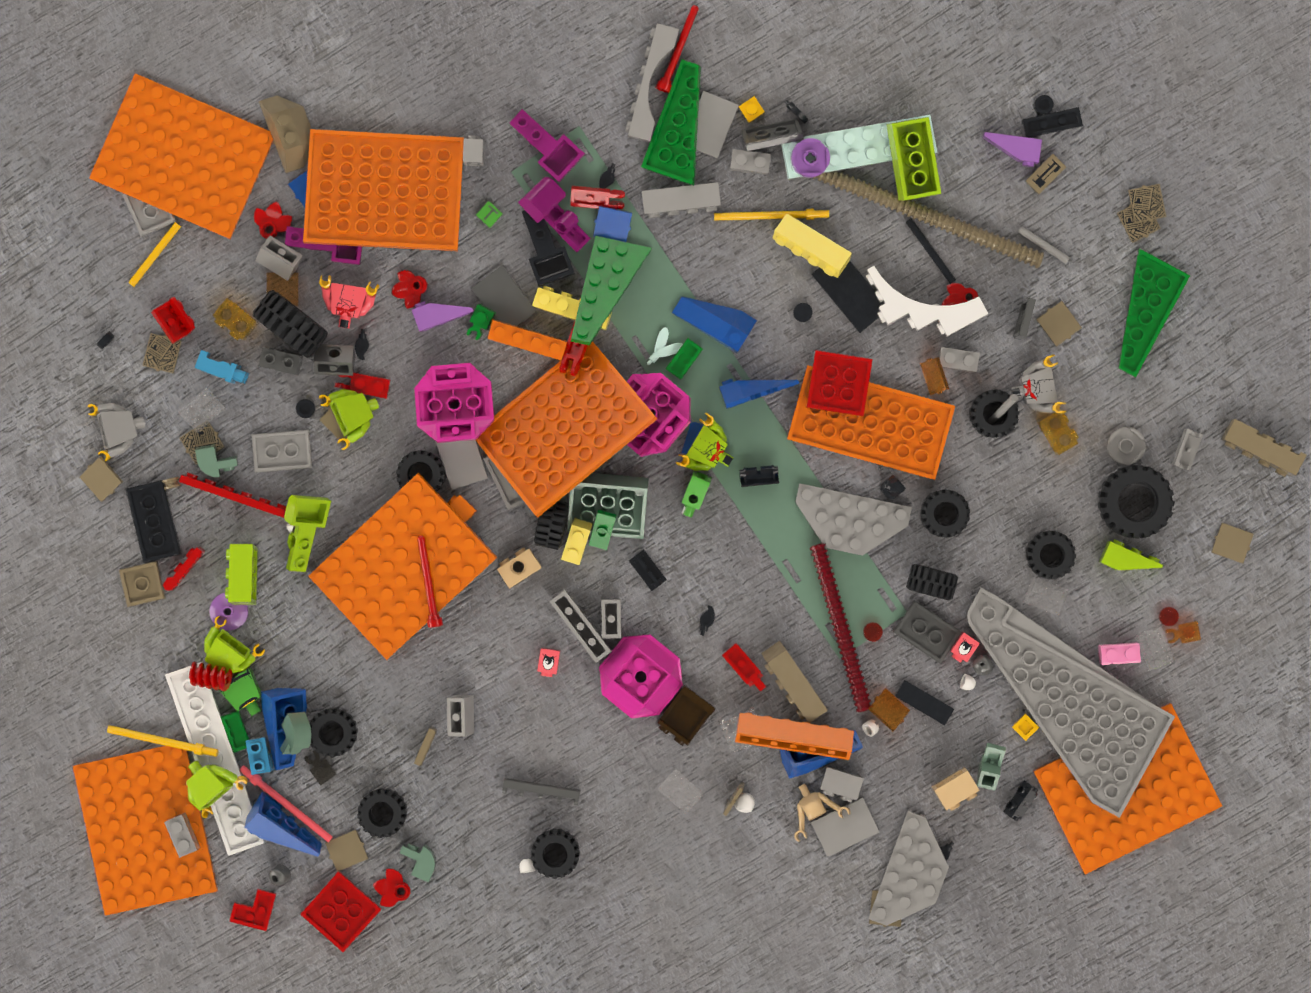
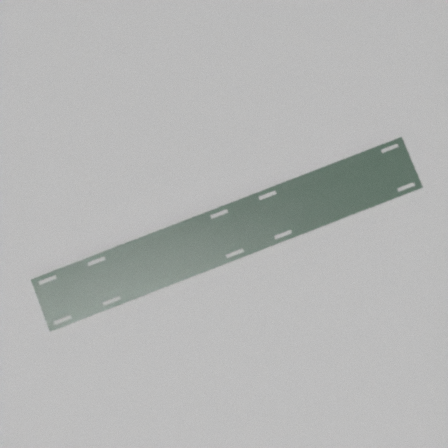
M578 126L565 136L577 147L578 145L575 140L580 138L594 160L589 163L584 156L559 183L538 164V161L544 156L540 152L513 170L512 174L526 194L531 190L522 177L526 173L535 185L543 177H550L566 193V196L558 205L564 211L569 210L576 214L578 217L577 225L591 239L576 253L547 221L546 224L561 247L565 246L569 259L585 281L595 240L593 235L596 223L594 221L597 219L599 209L570 206L572 186L600 188V177L608 168L580 126ZM616 180L612 185L606 188L610 190H622V188ZM626 194L624 198H610L609 201L616 200L624 203V208L618 210L632 213L631 230L628 232L626 242L652 248L628 288L612 309L610 319L647 374L662 373L691 398L692 422L702 424L699 419L706 421L707 415L705 412H707L722 427L727 437L726 443L728 444L724 452L734 458L728 467L717 462L715 468L711 467L712 471L840 659L842 657V654L839 653L841 650L825 626L829 622L832 623V620L829 618L831 615L828 614L829 608H826L827 602L824 601L826 599L823 597L824 591H821L823 587L819 584L821 582L818 579L819 573H816L817 568L814 566L816 563L813 562L814 556H811L812 550L809 549L813 545L820 544L821 541L795 503L799 483L819 488L823 487L793 442L787 439V433L762 397L726 409L719 387L723 386V381L733 379V382L736 381L727 365L731 363L742 380H750V378L728 347L672 313L681 297L695 300L696 298ZM666 327L669 333L666 346L674 343L684 344L686 339L689 338L703 348V350L682 380L666 370V367L676 354L659 357L655 363L652 362L650 365H647L650 359L646 360L632 337L636 335L651 356L654 353L659 332ZM690 424L685 428V431H686L687 433H688ZM761 466H778L779 484L741 487L739 470H743L744 467H757V471H759ZM825 548L828 550L826 552L829 555L828 560L831 561L830 567H833L831 571L835 574L833 578H836L835 584L838 585L836 588L840 591L838 595H841L840 601L843 602L841 604L844 607L843 612L846 613L845 618L848 619L846 623L849 624L848 629L851 630L850 636L853 637L851 640L855 643L853 647L857 648L903 617L906 610L868 553L862 556ZM787 559L802 581L796 583L782 561ZM882 587L897 608L893 612L890 610L878 592L879 588Z

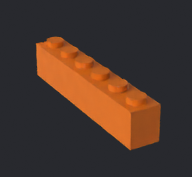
M740 713L735 742L849 760L852 752L854 731L847 728H833L828 725H814L809 722H795L790 719H776L771 716Z

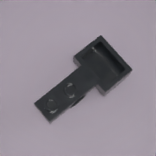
M523 210L522 214L537 256L530 258L529 262L538 287L574 275L575 273L565 246L555 249L545 219L543 218L537 223Z

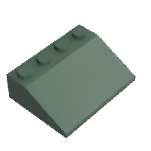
M601 473L590 474L570 491L567 532H570L574 518L593 523L590 534H592L597 512L602 510L617 515L611 536L643 539L649 478Z

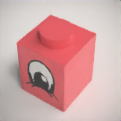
M962 632L950 650L953 653L951 657L960 663L963 660L968 662L980 643Z
M541 648L537 670L541 672V676L552 677L553 674H557L560 657L559 650Z

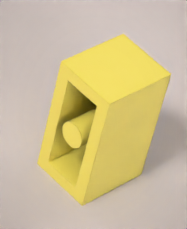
M574 518L561 560L580 565L593 523Z

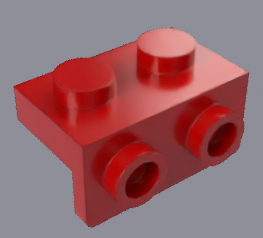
M174 296L151 312L172 344L191 334L195 329L193 319L185 313L183 304Z

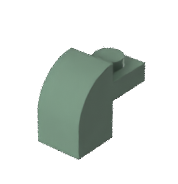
M215 444L196 447L195 449L200 469L209 476L220 477V469L230 471L235 469L234 466H238L237 456L218 459Z
M305 712L288 713L282 723L286 739L280 749L283 755H295L300 753L303 748H309L311 743V727Z
M991 743L986 744L979 764L977 787L996 790L1006 747Z
M404 844L400 854L417 861L411 875L429 883L436 867L434 852L427 845H424L422 850L419 851V847L414 844Z

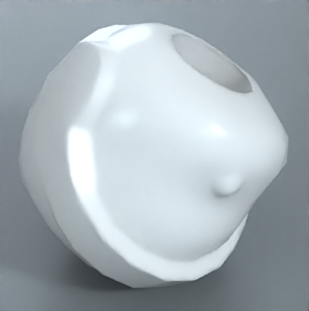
M741 793L734 806L740 812L749 813L754 808L755 799L749 793Z

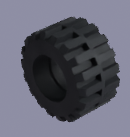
M992 389L981 393L972 402L969 418L973 428L979 434L985 437L997 438L1009 434L1015 428L1019 420V406L1016 402L1005 412V419L998 425L988 424L983 417V410L987 404L996 402L1002 405L1010 397L1009 393Z
M422 450L410 452L404 456L396 470V479L400 488L411 480L410 470L418 463L427 464L431 468L432 479L429 484L433 489L438 492L442 488L446 472L438 456Z
M946 489L935 491L928 495L922 504L921 520L924 527L931 534L944 538L954 537L967 527V523L970 520L969 504L956 491ZM942 502L951 503L957 512L955 520L949 525L938 523L934 517L936 506Z
M558 501L538 517L534 537L535 545L556 550L561 547L569 512L568 503Z
M1044 531L1035 535L1028 543L1029 546L1026 549L1028 566L1035 574L1042 578L1057 579L1063 577L1071 571V567L1075 564L1076 549L1071 539L1067 538L1065 534L1057 531ZM1046 544H1056L1061 549V560L1055 566H1047L1040 559L1041 549Z
M913 564L906 587L918 593L944 600H953L959 577L956 574Z
M328 708L316 714L311 720L310 745L316 749L318 754L321 753L325 757H335L343 755L352 748L357 739L358 728L356 729V721L352 719L351 714L346 713L347 711L340 710L339 708ZM335 721L342 726L344 736L340 742L332 744L323 738L322 727L325 723Z
M379 788L371 791L361 800L358 806L357 818H359L360 826L373 837L378 836L377 838L394 835L406 820L407 806L403 802L404 799L396 791L393 792L388 788ZM378 802H385L393 809V818L386 824L376 822L371 815L373 805Z
M550 829L549 831L542 832L536 838L531 850V860L533 861L534 868H537L540 874L545 875L544 877H552L553 879L569 875L577 866L580 855L579 845L574 836H571L567 831H562V829ZM550 843H559L565 847L567 857L561 864H551L545 859L544 850Z

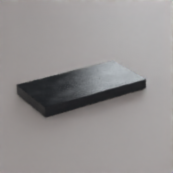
M849 261L838 278L829 276L820 267L811 274L859 333L879 318L877 313L880 312L879 307L884 302H879L875 294L876 291L851 261Z
M163 480L126 489L143 563L181 554Z

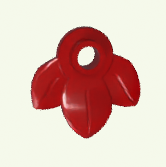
M274 202L269 205L266 211L256 208L254 221L260 227L259 232L261 236L268 239L269 236L275 238L278 232L286 231L287 226L290 227L292 223V216L283 215L279 203ZM269 226L273 228L271 233L266 232V228Z
M409 270L400 271L397 273L400 282L393 286L391 294L396 298L404 299L405 307L410 309L420 303L421 294L425 293L428 284L422 276H415ZM416 282L420 284L419 289L415 287Z
M952 283L946 286L950 295L944 299L941 306L967 302L966 294H971L972 299L978 297V293L973 288H965L959 283Z
M391 868L386 869V878L380 879L373 884L374 889L383 896L380 905L384 907H392L398 901L406 900L411 893L410 886L403 882L402 874ZM398 888H403L405 893L399 894Z

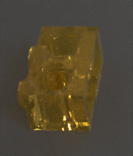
M226 298L212 315L216 318L214 322L221 328L226 326L231 330L229 334L237 341L239 339L245 341L259 324L229 298ZM229 309L232 316L230 319L225 320L222 314L225 310ZM244 321L247 326L246 330L239 332L237 325Z
M1055 412L1040 420L1037 424L1055 454L1060 455L1077 445L1079 437L1075 430H1070L1067 425L1069 420L1065 413ZM1053 418L1059 421L1057 429L1050 427V420ZM1062 435H1066L1069 438V443L1066 446L1061 445L1059 441Z

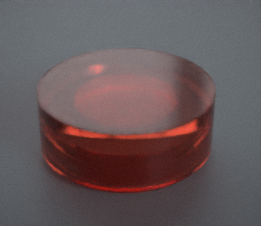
M1165 607L1160 611L1159 620L1163 625L1173 626L1178 622L1179 614L1176 609Z
M870 622L864 627L863 634L867 640L875 642L882 637L883 630L878 623Z

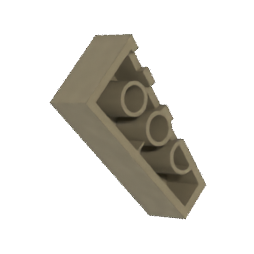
M1237 419L1231 420L1221 439L1225 441L1224 445L1233 450L1235 448L1240 449L1243 456L1252 459V457L1258 459L1260 465L1269 468V466L1275 468V473L1286 477V475L1296 476L1307 456L1302 452L1296 454L1293 452L1292 447L1276 443L1274 438L1263 433L1262 435L1259 434L1258 430Z
M778 641L761 653L767 662L764 666L770 675L774 673L778 679L775 682L781 690L785 688L788 693L786 698L790 704H796L798 707L796 712L801 720L806 719L810 723L828 711L781 641Z

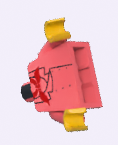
M321 275L319 284L322 287V297L327 309L333 315L340 316L338 327L350 329L351 318L360 319L361 316H365L374 306L376 292L379 289L378 284L375 289L371 288V282L368 283L366 288L331 283L332 277L330 275L328 276V281H324Z

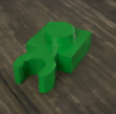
M477 304L470 319V322L474 323V325L467 330V335H471L472 331L475 330L477 332L475 339L479 340L483 334L482 328L488 330L496 312L481 304Z

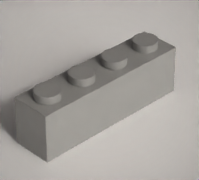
M718 182L642 191L644 215H648L649 218H658L663 213H667L668 216H676L681 211H687V214L698 213V209H706V212L717 211V207H721Z
M566 589L549 601L595 663L612 651Z

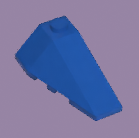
M681 297L672 312L677 317L736 353L757 321L741 310Z
M733 379L723 381V386H720L719 389L725 407L728 409L798 385L799 380H737L733 382Z
M275 688L262 691V712L275 770L292 767L294 766L296 754L283 755L280 749L286 739L282 723L288 713H306V690Z
M852 730L854 731L851 753L863 748L855 730ZM780 749L782 763L789 779L807 774L839 759Z
M262 792L247 815L244 828L261 839L318 857L322 843L306 828H300L292 815L288 817L281 810L283 807L281 804Z

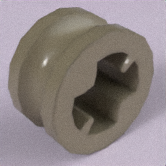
M179 477L163 480L162 482L165 484L164 490L181 486L178 483Z

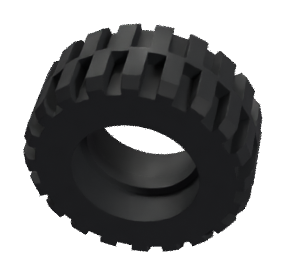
M274 290L269 291L253 311V317L306 358L312 357L327 338L328 332Z
M1132 465L1118 469L1108 476V479L1102 484V490L1099 491L1098 497H1100L1098 508L1101 511V518L1105 520L1108 528H1111L1116 534L1127 538H1146L1158 533L1162 527L1167 525L1168 519L1173 514L1171 511L1175 503L1172 498L1174 493L1169 487L1170 483L1168 480H1165L1160 472L1143 465ZM1131 484L1146 486L1154 498L1152 511L1148 516L1140 520L1127 518L1119 509V495L1126 486Z

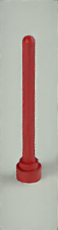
M697 5L691 7L664 77L657 81L655 88L662 92H670L672 81L670 80L699 10Z
M420 535L417 541L430 613L427 625L428 628L439 627L443 625L442 617L437 613L425 537Z

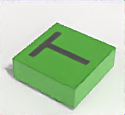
M489 201L476 214L489 228L503 215Z

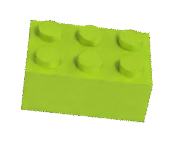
M230 544V548L226 549V560H229V568H226V579L229 580V587L225 588V598L233 605H256L258 548L253 544Z

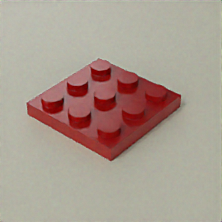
M815 350L806 408L864 416L873 359Z
M338 871L300 915L338 949L344 952L382 908L344 874Z

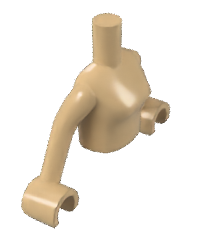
M806 784L799 786L803 798L797 804L799 831L795 833L794 837L798 842H800L798 838L799 833H803L804 837L807 838V833L804 831V812L809 821L826 813L827 811L822 801L836 810L841 818H844L842 815L843 809H846L849 815L851 811L848 807H840L820 792L810 793Z

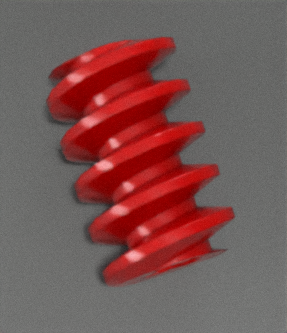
M194 661L189 672L190 683L193 686L213 688L214 690L220 689L225 692L231 685L232 670L229 669L226 673V667H222L219 672V666L215 665L212 670L211 664H208L205 669L204 663H200L199 667H197V662Z

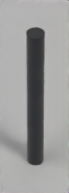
M910 218L905 223L949 284L956 281L914 220Z

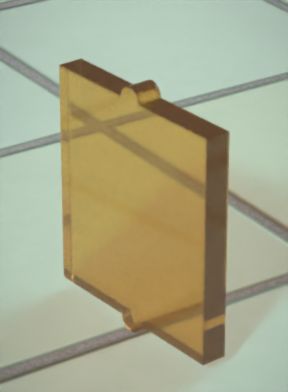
M267 273V293L274 290L293 305L299 306V273H294L288 281L276 273Z
M939 357L934 359L928 358L926 362L920 363L930 395L942 394L943 391L949 389Z
M886 688L879 696L874 698L875 701L868 708L892 732L899 724L904 722V718L910 711Z

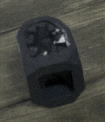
M893 474L880 486L881 492L890 499L896 498L906 489Z

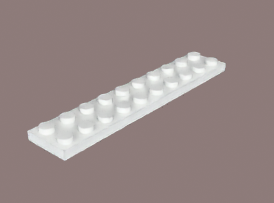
M191 666L166 674L165 676L188 742L204 744L205 747L219 750L217 757L205 754L201 756L192 752L195 761L198 760L202 767L212 764L218 765L236 774L237 778L242 776L220 718L221 714L212 688L208 689L191 685L189 679ZM239 782L244 786L242 790H238L236 783H233L234 786L211 805L228 856L265 843L264 839L249 833L244 828L246 817L253 807L244 782Z

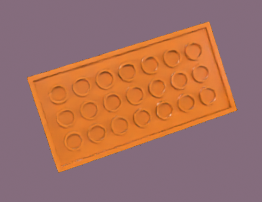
M807 365L789 429L788 440L925 478L936 479L955 410L954 405L869 382L864 416L806 408L813 366Z

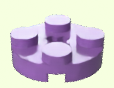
M807 138L795 145L791 153V164L794 171L803 177L813 178L819 176L830 163L829 150L818 139ZM808 153L815 157L812 163H809L805 158L808 156Z

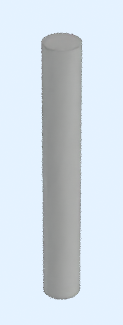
M1023 226L1019 229V234L1065 264L1070 259L1069 256Z
M1012 394L987 420V423L993 425L1018 400L1017 395Z

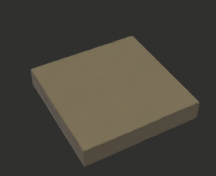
M157 561L119 570L127 607L166 598Z

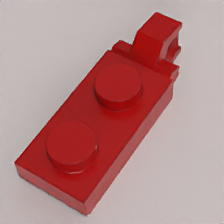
M737 643L722 654L724 659L750 687L755 685L760 692L766 688V685L760 680L763 677L761 671Z

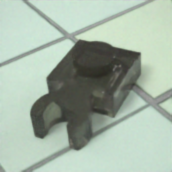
M314 750L312 751L315 754L314 760L309 759L308 756L304 758L308 764L314 766L310 769V772L321 786L337 773L327 759L320 761V754Z

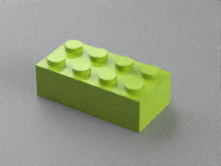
M929 117L886 124L898 199L905 201L941 194Z

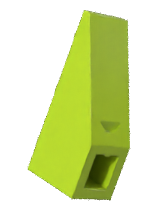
M1115 539L1113 542H1107L1099 560L1100 563L1115 570L1163 567L1159 563V559L1151 555L1146 558L1141 555L1142 551L1133 547L1131 550L1124 548V543Z

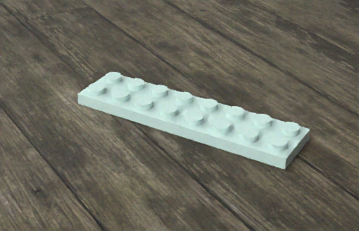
M930 115L803 137L804 139H818L828 148L830 163L823 172L827 173L892 161L886 124L929 117L934 151L937 153ZM802 140L781 144L788 179L803 177L794 171L791 164L792 150ZM808 153V156L805 157L809 163L815 160L811 153Z

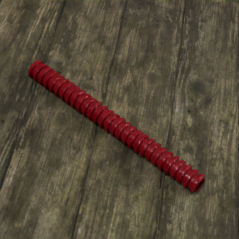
M820 543L811 546L809 549L812 550L811 556H814L813 562L816 563L814 565L817 568L816 573H819L818 579L821 580L819 584L823 587L821 591H824L823 597L826 598L824 600L827 602L826 608H829L828 614L831 615L829 617L832 620L831 625H834L833 631L836 632L834 636L837 637L836 642L839 643L838 648L841 650L839 653L842 654L841 660H844L843 666L846 667L844 669L845 672L847 671L846 677H849L848 683L851 684L849 688L852 689L851 694L854 695L853 700L856 702L854 703L857 706L856 712H864L870 710L873 706L870 705L871 699H868L870 695L866 692L868 688L865 687L866 682L863 681L864 676L861 675L863 671L860 670L861 665L858 664L859 659L856 657L858 654L855 653L856 647H853L855 643L851 640L853 638L850 636L851 630L848 629L849 624L846 623L848 619L845 618L846 613L843 612L844 607L841 605L843 602L840 601L841 595H838L840 591L836 588L838 586L835 584L836 578H833L835 574L831 571L833 567H830L831 561L828 560L829 555L826 553L828 552L825 549L826 543Z

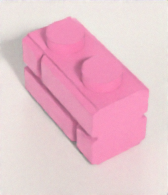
M1137 642L1098 645L1099 664L1101 665L1141 662L1140 644Z

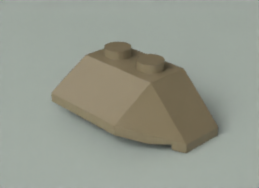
M279 96L259 101L285 173L304 168L309 156L310 129H312L304 107Z

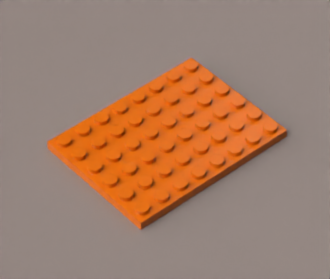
M135 73L89 179L231 240L274 141L270 131Z
M310 129L303 243L458 251L464 137Z
M593 341L590 346H587L576 376L570 374L573 361L569 360V367L566 373H560V361L494 415V422L475 440L537 518L657 420L656 416Z
M419 473L308 576L386 660L427 623L428 615H430L417 541L418 536L423 535L426 541L437 613L497 558L490 548Z
M1171 703L1161 707V709L1174 715L1175 718L1120 818L1090 801L1061 757L1033 771L1085 875L1222 807Z
M161 746L73 766L105 916L218 891L201 811L188 800V786L186 782L193 776V773L188 768L191 763L187 750ZM186 812L200 848L179 858L164 822Z

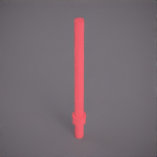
M245 765L240 768V772L250 779V783L255 787H260L325 841L330 842L333 838L332 835L262 780L263 777L259 774L251 775V770Z

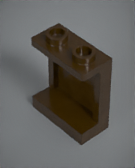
M684 685L657 721L660 725L658 728L665 734L669 732L675 736L674 740L680 745L686 744L688 746L716 708Z

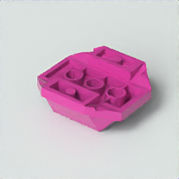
M471 363L431 366L414 388L417 427L437 443L476 440L494 422L492 383ZM453 401L460 403L457 409L450 408V404Z
M662 373L632 374L626 382L651 412H656L657 420L627 445L641 457L666 452L691 422V398Z
M650 634L623 637L599 666L602 695L630 718L659 715L683 686L680 658ZM639 671H643L647 676L643 682H639L635 678L636 673Z

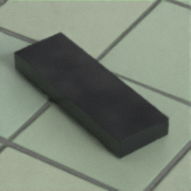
M1079 107L1022 120L1027 138L1083 126Z
M906 680L903 681L895 695L898 699L944 726L954 711V708Z

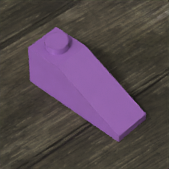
M989 132L983 133V139L1017 162H1022V166L1034 167V164L1039 163L1042 139Z
M425 301L414 305L415 309H412L420 332L474 313V309L471 307L434 303L426 304Z

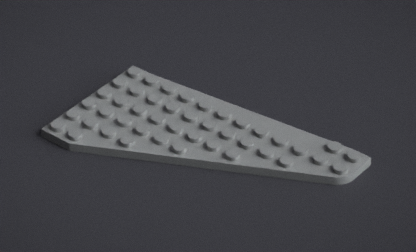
M980 588L967 612V621L970 628L1090 801L1120 818L1175 716L1145 699L996 595Z

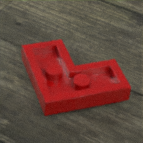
M258 888L253 907L235 902L229 922L267 931L277 893Z

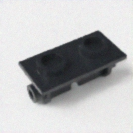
M761 466L759 471H757V467H744L743 470H739L741 487L779 484L778 466Z
M644 549L629 560L651 591L667 580Z
M1024 780L1022 785L1018 787L1014 797L1007 803L1003 812L1015 821L1022 819L1028 810L1023 804L1026 802L1031 805L1038 795V789Z

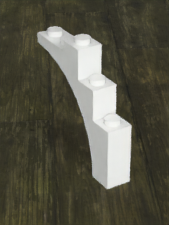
M875 266L867 269L868 275H866L868 282L870 285H875L877 289L875 294L879 302H884L879 307L880 312L877 314L881 322H886L887 325L909 315L907 321L912 329L916 328L919 331L938 320L939 324L936 326L941 335L945 333L946 337L988 315L980 297L950 306H934L919 303L894 290L881 277Z

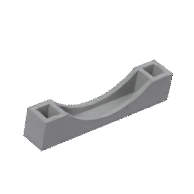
M657 23L656 28L651 29L649 39H652L651 47L647 46L645 58H648L647 63L642 65L640 76L643 77L642 83L637 84L635 95H638L637 102L632 103L630 111L633 114L632 121L628 120L625 132H629V138L648 143L652 139L655 121L651 114L648 100L650 82L659 64L674 51L679 34V29Z

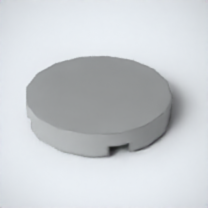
M1132 427L1116 429L1107 441L1109 456L1113 461L1122 465L1136 463L1145 453V439L1138 430Z

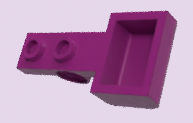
M523 109L509 122L534 148L544 155L538 161V164L559 183L585 155L564 134L556 141Z
M543 177L518 203L537 223L544 218L577 253L591 238L577 225L578 217L576 214L569 210L564 211L558 205L566 196V193L553 179Z
M287 226L286 246L316 251L332 252V262L351 265L361 264L363 246L303 243L304 228Z

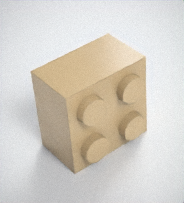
M966 768L960 769L932 786L942 806L946 810L950 809L951 811L961 805V801L965 799L969 801L977 796L976 792L980 791Z

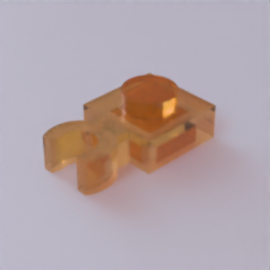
M1198 621L1177 624L1178 630L1172 628L1165 630V633L1172 632L1174 635L1172 639L1167 640L1168 643H1174L1179 638L1182 644L1201 640Z

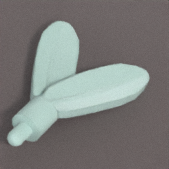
M666 327L659 332L654 353L649 357L650 360L647 362V365H650L652 362L655 363L659 357L676 354L683 345L682 343H674L666 346L669 335Z

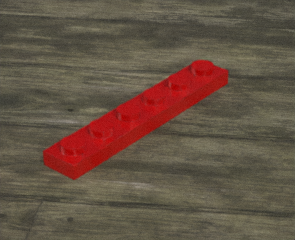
M188 472L187 475L180 476V483L283 518L285 516L287 507L278 503L277 506L270 504V500L261 497L259 500L253 499L250 493L242 491L239 494L234 492L235 488L223 485V488L215 486V481L209 479L201 481L198 480L197 475Z

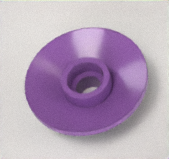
M222 593L212 601L210 617L215 624V618L220 616L217 620L219 625H222L225 619L227 620L226 625L220 627V629L235 630L246 621L248 606L233 605L225 598V593ZM226 608L231 609L230 615L225 614Z

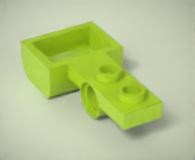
M291 495L289 497L284 519L290 525L295 526V531L289 534L287 540L290 549L286 565L288 571L306 572L316 527L325 528L331 504L330 499Z

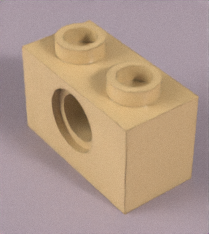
M524 547L515 553L517 557L512 560L506 558L499 563L500 568L497 570L509 589L542 568L530 548L526 550ZM516 561L524 564L522 572L514 570L513 565Z

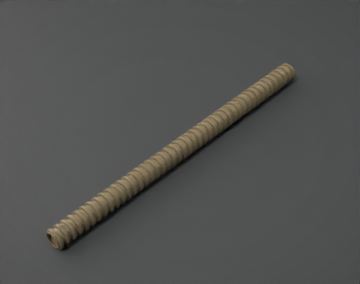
M837 171L821 173L819 176L813 177V179L818 178V181L823 180L825 184L828 182L830 186L833 184L835 188L840 187V190L845 189L847 193L850 191L852 195L855 193L857 197L862 196L863 199L872 200L875 204L880 203V206L885 205V208L890 207L892 211L895 209L897 213L900 211L902 215L907 214V217L912 216L913 219L917 218L920 222L922 220L925 224L930 223V226L935 225V228L940 227L942 231L945 229L947 233L950 231L952 235L957 234V237L962 236L964 240L967 238L969 242L972 240L974 244L980 243V246L990 247L992 251L995 249L997 253L1000 251L1002 255L1012 256L1014 260L1017 258L1019 262L1024 261V264L1030 263V266L1035 265V268L1040 267L1044 258V252L1038 253V250L1033 251L1031 247L1028 249L1026 245L1023 247L1021 243L1011 242L1009 238L1006 240L1004 236L1001 238L999 234L993 235L994 232L988 233V230L983 231L981 227L971 226V223L966 224V221L961 222L959 218L956 220L954 216L949 217V214L944 215L943 212L934 211L931 207L927 208L926 205L921 206V203L916 204L914 200L913 202L910 200L900 201L898 194L889 193L886 189L884 191L881 187L876 188V185L871 186V183L866 184L864 180L861 182L859 178L856 180L854 176L844 175L842 171L840 173Z

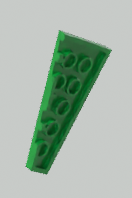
M681 60L641 167L694 186L701 66Z
M595 236L571 342L590 346L602 328L603 323L611 314L612 309L628 288L636 272L650 254L652 248Z
M1140 248L1137 254L1118 369L1133 377L1138 375L1190 275Z

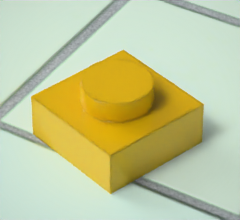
M755 96L738 106L748 123L765 113Z
M1024 714L1012 726L1025 741L1039 728L1027 714Z

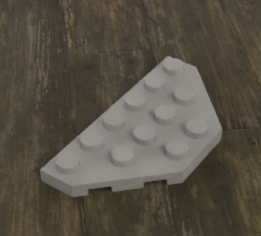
M800 483L795 503L821 543H826L825 548L862 556L906 528L909 524L912 507Z
M911 811L907 812L868 919L887 926L936 904L949 865L926 817Z

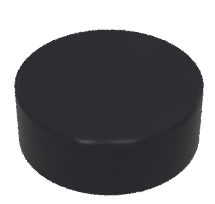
M1047 95L1039 96L1034 102L1035 111L1041 115L1050 113L1054 106L1052 98Z
M806 303L796 305L793 310L794 318L799 322H807L813 314L811 306Z
M109 331L96 345L100 349H104L114 339L115 335Z
M303 399L296 405V413L302 418H310L315 413V404L311 400Z

